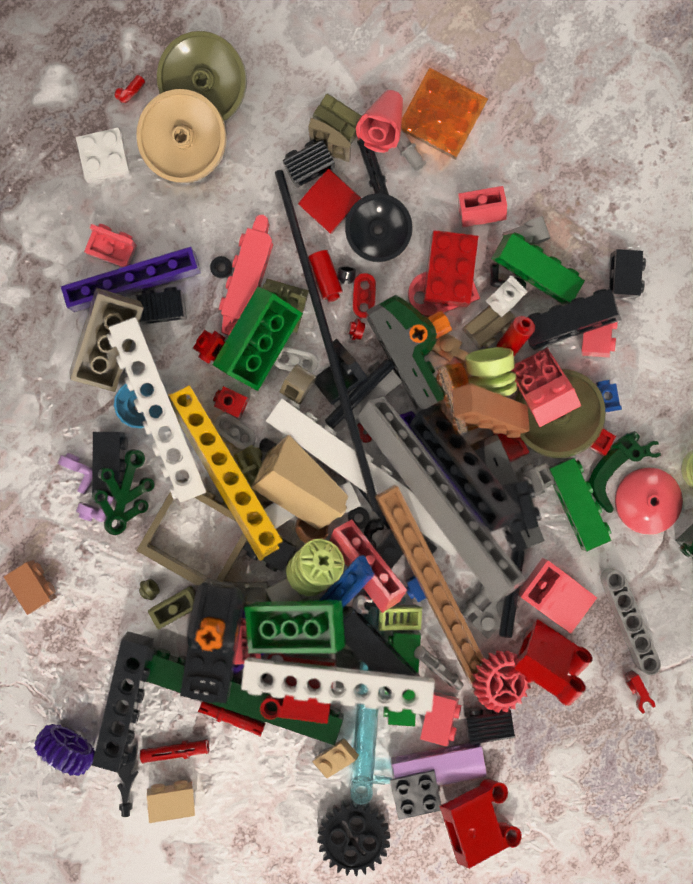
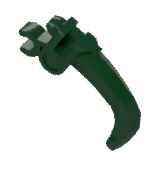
M636 431L626 432L611 445L606 456H603L594 468L589 480L593 489L592 495L607 513L614 511L606 493L607 481L627 460L638 462L643 457L657 458L661 456L660 452H650L651 446L658 445V441L651 440L645 445H639L637 443L640 438L639 434Z

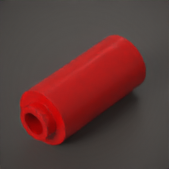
M321 250L309 255L311 269L322 300H327L330 303L340 299V294L343 293L328 250Z
M526 316L516 317L500 338L496 347L511 349L515 357L535 331L533 321Z

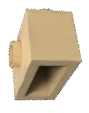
M179 780L174 782V785L155 784L148 788L147 806L149 823L195 816L192 782Z

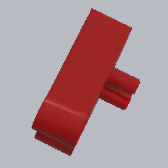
M537 619L525 632L514 669L523 674L528 683L535 682L554 695L562 704L571 706L586 691L585 683L578 676L593 661V657L586 648L576 645Z
M270 653L267 659L272 660L274 655H280L283 661L330 667H335L336 659L294 653ZM291 675L286 676V683L289 686L297 685V679ZM309 679L308 683L311 688L318 689L321 687L318 679ZM270 694L261 703L260 712L266 719L281 717L327 724L331 703L318 702V698L308 697V700H296L292 695H285L282 700V698L272 697ZM270 701L276 703L278 710L273 712L268 710L266 703Z
M484 779L478 787L439 806L457 864L470 869L506 848H514L520 844L522 839L520 829L505 822H498L492 802L501 804L506 801L508 788L504 783L492 779Z

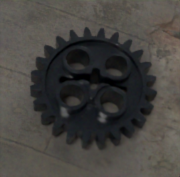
M350 799L349 805L346 806L344 801H341L340 809L333 805V813L326 811L327 819H321L323 827H318V834L321 836L317 837V843L321 844L319 852H325L323 855L324 861L330 859V868L337 865V873L345 869V874L348 876L350 870H353L355 877H357L358 870H362L364 875H366L367 867L374 871V862L381 865L382 859L380 856L387 857L385 848H390V842L387 840L390 839V832L387 831L389 825L388 823H383L385 820L384 815L377 816L379 813L378 808L371 811V803L363 807L362 800H359L358 804L354 805L353 799ZM355 818H359L363 821L360 825H354L351 823V821ZM342 821H345L347 823L348 828L342 823ZM341 831L344 835L336 838L333 836V833ZM368 837L375 839L372 844L364 842ZM359 846L360 848H362L364 852H366L365 854H362V852L359 849ZM348 850L356 852L354 856H347L345 853Z

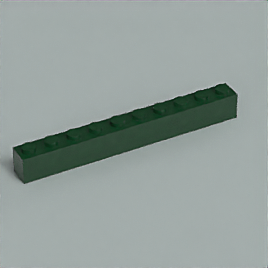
M161 648L155 650L152 661L148 663L147 668L151 670L147 682L180 693L186 656H179L178 658L170 655L171 652ZM131 658L134 663L139 664L136 658ZM234 673L227 703H211L334 746L344 718V714L340 713L341 710L330 706L327 724L281 717L266 719L260 712V706L271 693L262 692L261 695L248 694V690H242L243 679L234 677ZM272 701L266 703L268 710L272 712L278 710L276 703Z

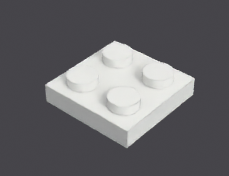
M119 127L76 137L83 173L87 183L130 173L123 137Z

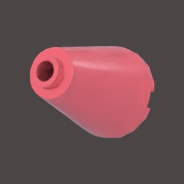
M385 91L358 120L356 135L358 139L361 138L365 142L364 146L370 150L384 153L393 147H397L401 135L403 98L397 91Z

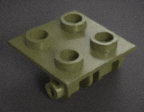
M266 278L263 289L272 292L303 313L309 294L308 290ZM301 318L293 330L294 333H298Z

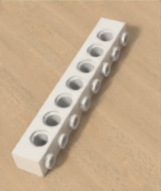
M136 317L109 327L111 333L107 334L111 347L116 346L120 355L116 356L120 369L125 368L129 377L125 378L129 391L134 390L138 399H135L134 403L138 413L143 412L146 421H143V425L147 435L151 433L155 442L151 443L155 455H161L164 464H161L160 467L164 477H170L173 485L169 486L173 499L178 498L181 503L206 493ZM133 340L136 343V349L130 353L123 350L125 341ZM135 362H142L145 365V371L140 375L132 372V365ZM149 383L153 385L154 393L151 396L146 397L141 394L140 389L143 384ZM159 405L162 407L163 414L160 418L150 416L149 410L151 406ZM163 426L169 427L172 431L171 437L167 440H163L158 436V430ZM176 448L180 451L181 455L177 461H170L167 458V451L169 449ZM179 470H186L189 473V478L186 482L176 480L175 475Z
M248 657L244 662L242 690H248L247 693L252 695H261L262 692L271 693L272 697L277 698L292 695L296 700H308V697L318 698V702L332 703V700L341 701V704L346 706H355V703L365 704L366 708L371 709L387 706L388 710L400 712L404 708L412 709V713L426 714V711L432 712L434 678ZM263 673H270L274 678V682L270 684L264 682L262 678ZM289 675L294 676L297 679V685L289 686L285 681V677ZM309 679H318L321 687L318 689L311 688L308 683ZM334 681L342 682L344 690L340 692L335 691L332 688V683ZM365 684L368 692L359 694L356 692L355 686ZM386 686L391 689L392 693L388 697H383L379 694L378 690ZM411 689L415 692V697L407 700L402 696L403 691Z

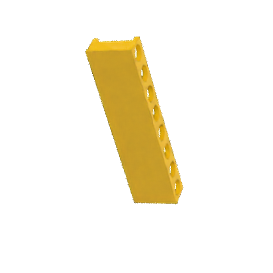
M190 385L173 394H169V401L180 427L259 561L263 560L264 557L279 549L278 544L282 542V539ZM186 394L189 395L191 399H186Z

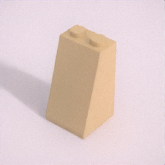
M289 435L266 453L251 487L317 530L331 524L337 517H342L347 509L345 504L348 495Z

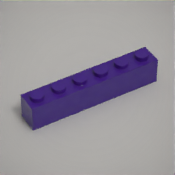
M187 247L60 287L66 307L73 312L90 308L96 288L126 297L201 274L195 251L192 247Z

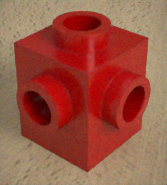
M204 330L197 338L193 349L200 353L198 358L210 364L218 356L225 344L224 340L226 337L215 330L212 334Z

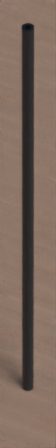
M283 170L275 171L276 180L372 512L380 511L381 508L375 498L377 492Z

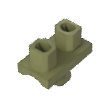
M253 445L234 455L242 474L245 475L251 487L261 467L262 461L260 459L263 455L259 447L254 448Z

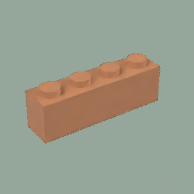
M473 384L453 390L454 417L464 420L465 423H473L479 425V428L491 429L494 433L507 435L508 438H517L522 433L530 431L528 405Z

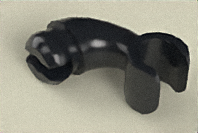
M381 519L371 520L364 530L365 537L369 542L374 543L375 550L377 545L372 536L378 530L384 529V523Z

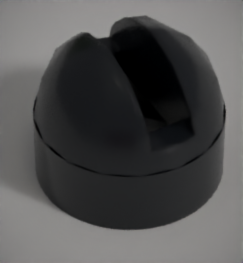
M348 266L339 267V281L344 284L345 280H347L348 284H351L355 279L356 269Z

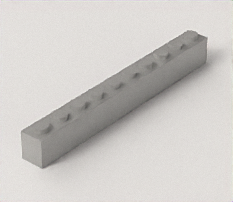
M385 396L368 401L357 417L359 422L493 600L498 602L511 594L526 580Z

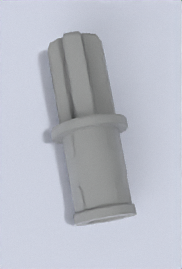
M401 130L397 147L401 151V156H405L414 170L418 171L426 164V161L416 150L415 143L412 144Z

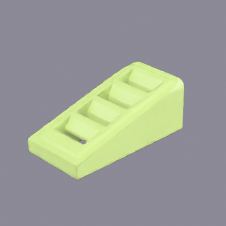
M418 605L393 606L383 613L379 609L378 630H421L422 607ZM386 612H389L388 624H385ZM393 612H396L395 624H393ZM401 612H403L402 623H400ZM407 612H410L409 622H407Z

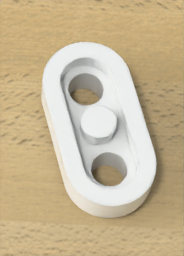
M283 347L274 363L280 370L291 372L297 364L303 367V362L308 360L311 362L309 368L304 369L312 374L318 366L317 359L313 354ZM282 356H288L289 361L287 363H282Z

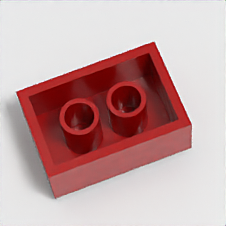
M433 230L430 238L423 302L466 308L470 305L479 236Z

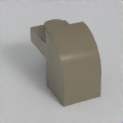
M297 364L284 380L279 392L301 405L317 376Z

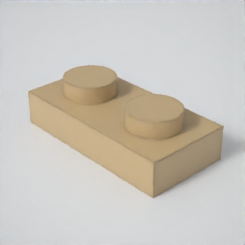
M343 738L335 746L333 745L317 755L312 762L326 778H329L355 762L359 754Z

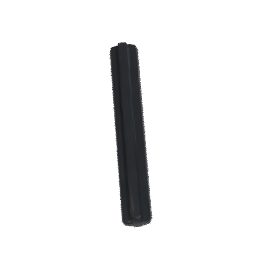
M385 359L349 395L352 410L395 368L391 360ZM341 404L325 419V423L332 429L345 418Z
M523 550L520 552L511 551L510 559L522 574L525 553ZM520 585L511 594L504 597L499 630L501 637L512 638Z

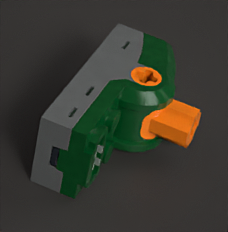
M397 295L366 310L367 321L387 358L395 365L394 370L402 381V385L416 411L427 409L447 398V391L440 378L433 376V373H435L433 365L430 361L426 362L424 359L432 351L436 339L452 331L450 322L441 310L425 318L415 307ZM414 333L416 336H421L420 340L418 338H413Z

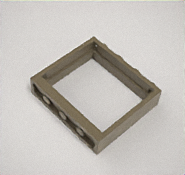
M185 478L184 481L181 479L177 481L186 482L188 479ZM206 490V493L194 497L236 521L225 501L221 503L214 499L216 495ZM170 491L136 551L199 586L209 577L150 544L175 501ZM244 534L241 535L216 580L225 581L248 541Z

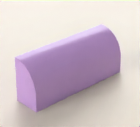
M468 742L391 757L395 778L434 770L437 786L486 777L485 762L480 743L470 745Z

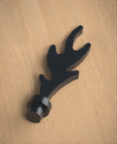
M138 745L133 746V751L127 765H123L118 772L119 777L125 784V786L121 783L117 785L123 803L119 804L121 817H129L130 810L133 809V804L129 803L132 785L139 772L136 771L134 774H131V771L137 759Z

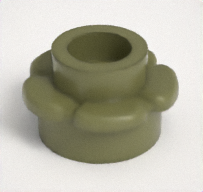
M148 579L140 582L139 593L144 599L154 600L156 595L160 593L159 586L154 580Z

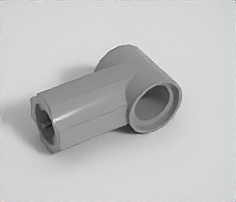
M543 216L529 220L523 226L502 233V236L511 233L521 234L525 237V241L531 245H536L550 239Z

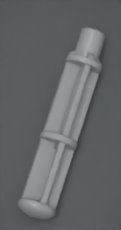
M418 646L415 649L414 657L422 661L432 672H435L447 682L449 686H453L457 690L463 688L464 684L459 680L458 675L448 671L446 666L429 653L424 646Z

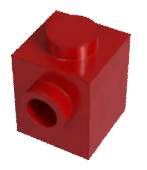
M224 386L222 390H217L213 398V402H215L214 407L240 419L250 400L248 397Z

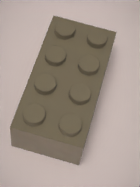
M100 288L95 289L69 371L70 380L116 392L123 369H120L116 356L120 355L116 346L111 347L107 334L111 333L109 327L136 317L139 323L143 311L141 301ZM133 340L124 342L123 350L129 353Z

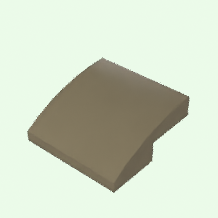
M311 118L308 125L310 141L323 139L333 158L350 162L351 144L331 126Z

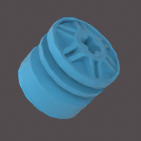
M149 383L143 384L140 389L141 394L146 397L151 396L154 393L153 385ZM125 384L118 390L115 396L114 409L116 415L122 423L129 427L144 428L143 421H146L143 412L138 413V410H135L134 400L138 399L134 390L129 391L127 384ZM153 405L149 410V414L153 418H159L163 412L162 407L159 405Z

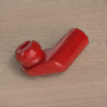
M136 75L125 89L118 88L115 91V98L120 103L129 102L144 86V78Z

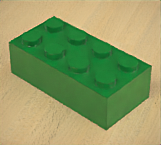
M257 286L212 365L254 390L259 391L303 313L272 292Z
M342 600L255 602L245 607L248 653H337L345 647Z

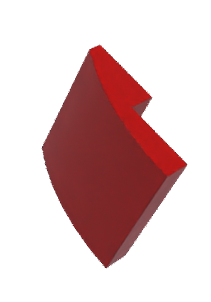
M328 169L309 189L298 205L331 234L337 229L348 215L352 206L361 197L331 169Z

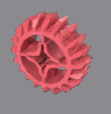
M497 650L495 655L489 653L488 659L481 658L483 662L481 666L476 665L479 671L472 674L476 679L472 682L475 688L473 692L478 697V701L489 710L499 713L502 709V711L508 712L509 707L515 709L516 703L522 704L521 698L523 696L528 697L526 689H531V686L525 680V676L514 669L518 657L516 653Z

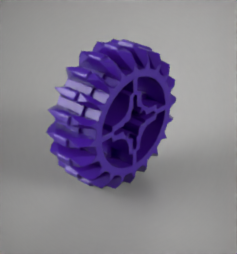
M55 724L46 725L39 732L34 742V749L37 751V755L42 757V761L47 762L48 766L54 767L55 770H60L63 774L68 773L70 776H80L85 774L92 765L95 754L94 748L87 742V739L81 737V734H77L74 730L72 731L67 727L56 726Z

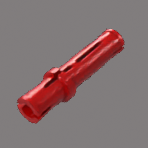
M202 701L198 710L199 713L215 718L219 723L223 721L261 737L266 724L249 716Z
M208 739L193 742L185 740L180 744L141 749L140 761L142 764L181 757L189 759L190 756L209 754Z

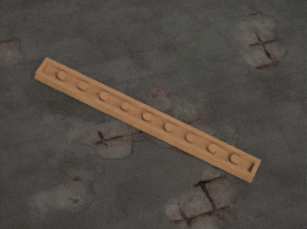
M393 485L376 495L375 498L471 687L474 688L472 682L476 679L472 674L478 673L479 670L476 665L481 666L483 664L481 658L484 657L398 486Z

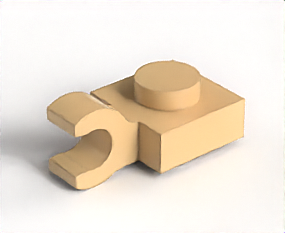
M448 333L440 337L432 349L434 353L449 362L455 357L465 365V357L469 354L459 348L462 342Z

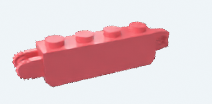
M264 214L258 215L252 229L247 228L246 234L242 233L239 246L241 250L239 255H235L232 267L235 268L233 276H229L227 279L226 289H228L226 298L222 297L219 305V310H221V315L223 316L221 332L225 335H230L257 286L261 287L273 248L272 239L268 234L270 224Z

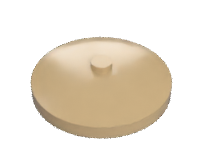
M174 89L159 94L144 108L137 125V145L144 162L158 176L172 182L190 183L206 177L218 166L225 152L227 133L220 112L207 98L191 90Z

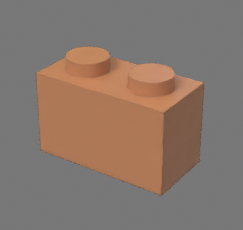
M34 560L24 563L4 576V579L27 615L57 598L54 586L49 581H46L41 565L37 562L35 563Z

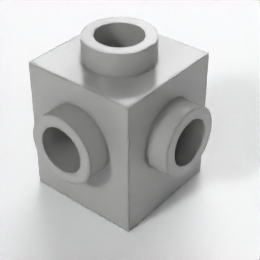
M547 462L534 466L533 463L520 468L522 472L516 474L518 481L527 480L528 484H533L535 496L545 493L544 489L555 484Z

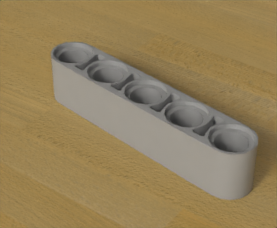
M607 568L601 573L600 580L634 664L645 674L655 675L661 668V662L628 581L621 571ZM612 574H616V583L610 585L609 577ZM621 595H625V603L619 606L618 598ZM634 616V623L631 626H627V618ZM639 637H642V638H643L642 644H641L640 646L636 647V646H635V641H636V639L639 638ZM647 658H651L650 666L644 668V661Z

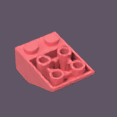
M548 348L516 363L514 368L510 370L516 374L515 382H517V387L539 427L581 406L573 386Z
M544 558L540 560L519 589V596L570 634L597 599L591 592Z

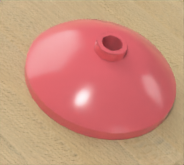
M640 468L632 471L622 479L616 490L615 507L619 518L628 528L638 533L657 534L667 530L677 521L682 510L683 498L678 483L671 475L657 468ZM653 497L657 500L654 506L650 502Z

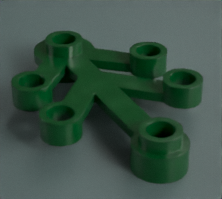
M131 449L125 454L127 466L120 488L114 479V472L111 469L104 467L98 472L99 479L106 483L116 501L113 511L107 501L108 495L105 491L98 489L92 493V500L99 504L106 516L104 529L111 535H119L124 532L127 522L138 514L145 513L149 507L147 501L137 499L134 501L133 507L124 512L126 504L143 493L152 491L155 486L152 479L144 477L140 480L138 486L130 490L136 468L141 467L145 462L144 453L136 449ZM135 454V460L131 462L130 458ZM105 471H108L109 476L104 479L103 474ZM149 481V486L145 488V482ZM102 493L103 497L98 501L97 496ZM143 503V508L139 510V504ZM117 520V525L112 527V522Z

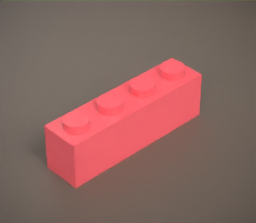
M351 519L335 528L329 541L339 548L347 567L358 556L365 555L375 575L363 588L380 611L383 613L398 604L407 589L354 521Z

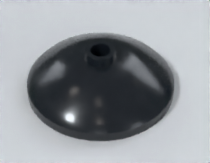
M376 193L361 198L352 206L345 222V234L351 249L361 258L371 262H386L396 258L406 249L412 236V219L409 211L401 201L387 194ZM376 226H380L382 228V232L380 234H376L374 232V228Z

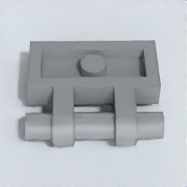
M482 586L472 601L468 600L465 604L466 607L461 613L466 618L472 612L477 615L471 623L489 639L500 627L504 598L495 602L484 586ZM488 598L491 602L481 611L478 606Z

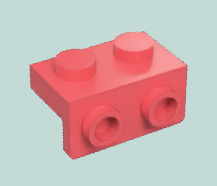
M100 223L98 226L91 224L90 229L92 233L84 252L121 268L129 266L137 247L136 243L132 240L133 237L124 232L119 234L111 232L112 229Z

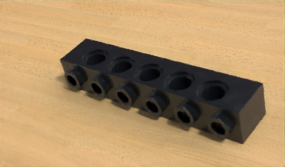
M439 406L419 410L409 427L490 532L509 526L521 512L520 508Z
M128 631L121 639L92 766L118 773L121 767L127 765L131 752L127 750L129 744H132L136 732L132 729L133 725L137 724L140 716V710H137L138 704L142 703L145 695V689H142L143 683L147 682L151 669L147 667L155 654L156 648L152 647L154 638ZM131 658H136L139 664L134 663ZM126 679L132 680L134 685L129 684ZM121 700L127 701L129 705L123 704ZM117 721L122 722L124 726L119 725Z

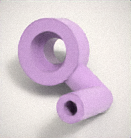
M73 454L61 455L57 462L59 465L85 474L77 491L86 494L92 481V468L78 462L80 458Z
M108 495L107 501L110 504V506L113 501V497ZM79 502L76 512L80 513L79 518L87 521H92L94 518L99 522H103L106 519L101 507L99 509L95 506Z

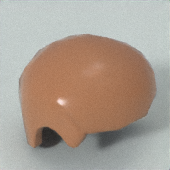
M297 518L295 532L302 542L308 543L313 539H326L329 535V525H325L317 530L305 521Z

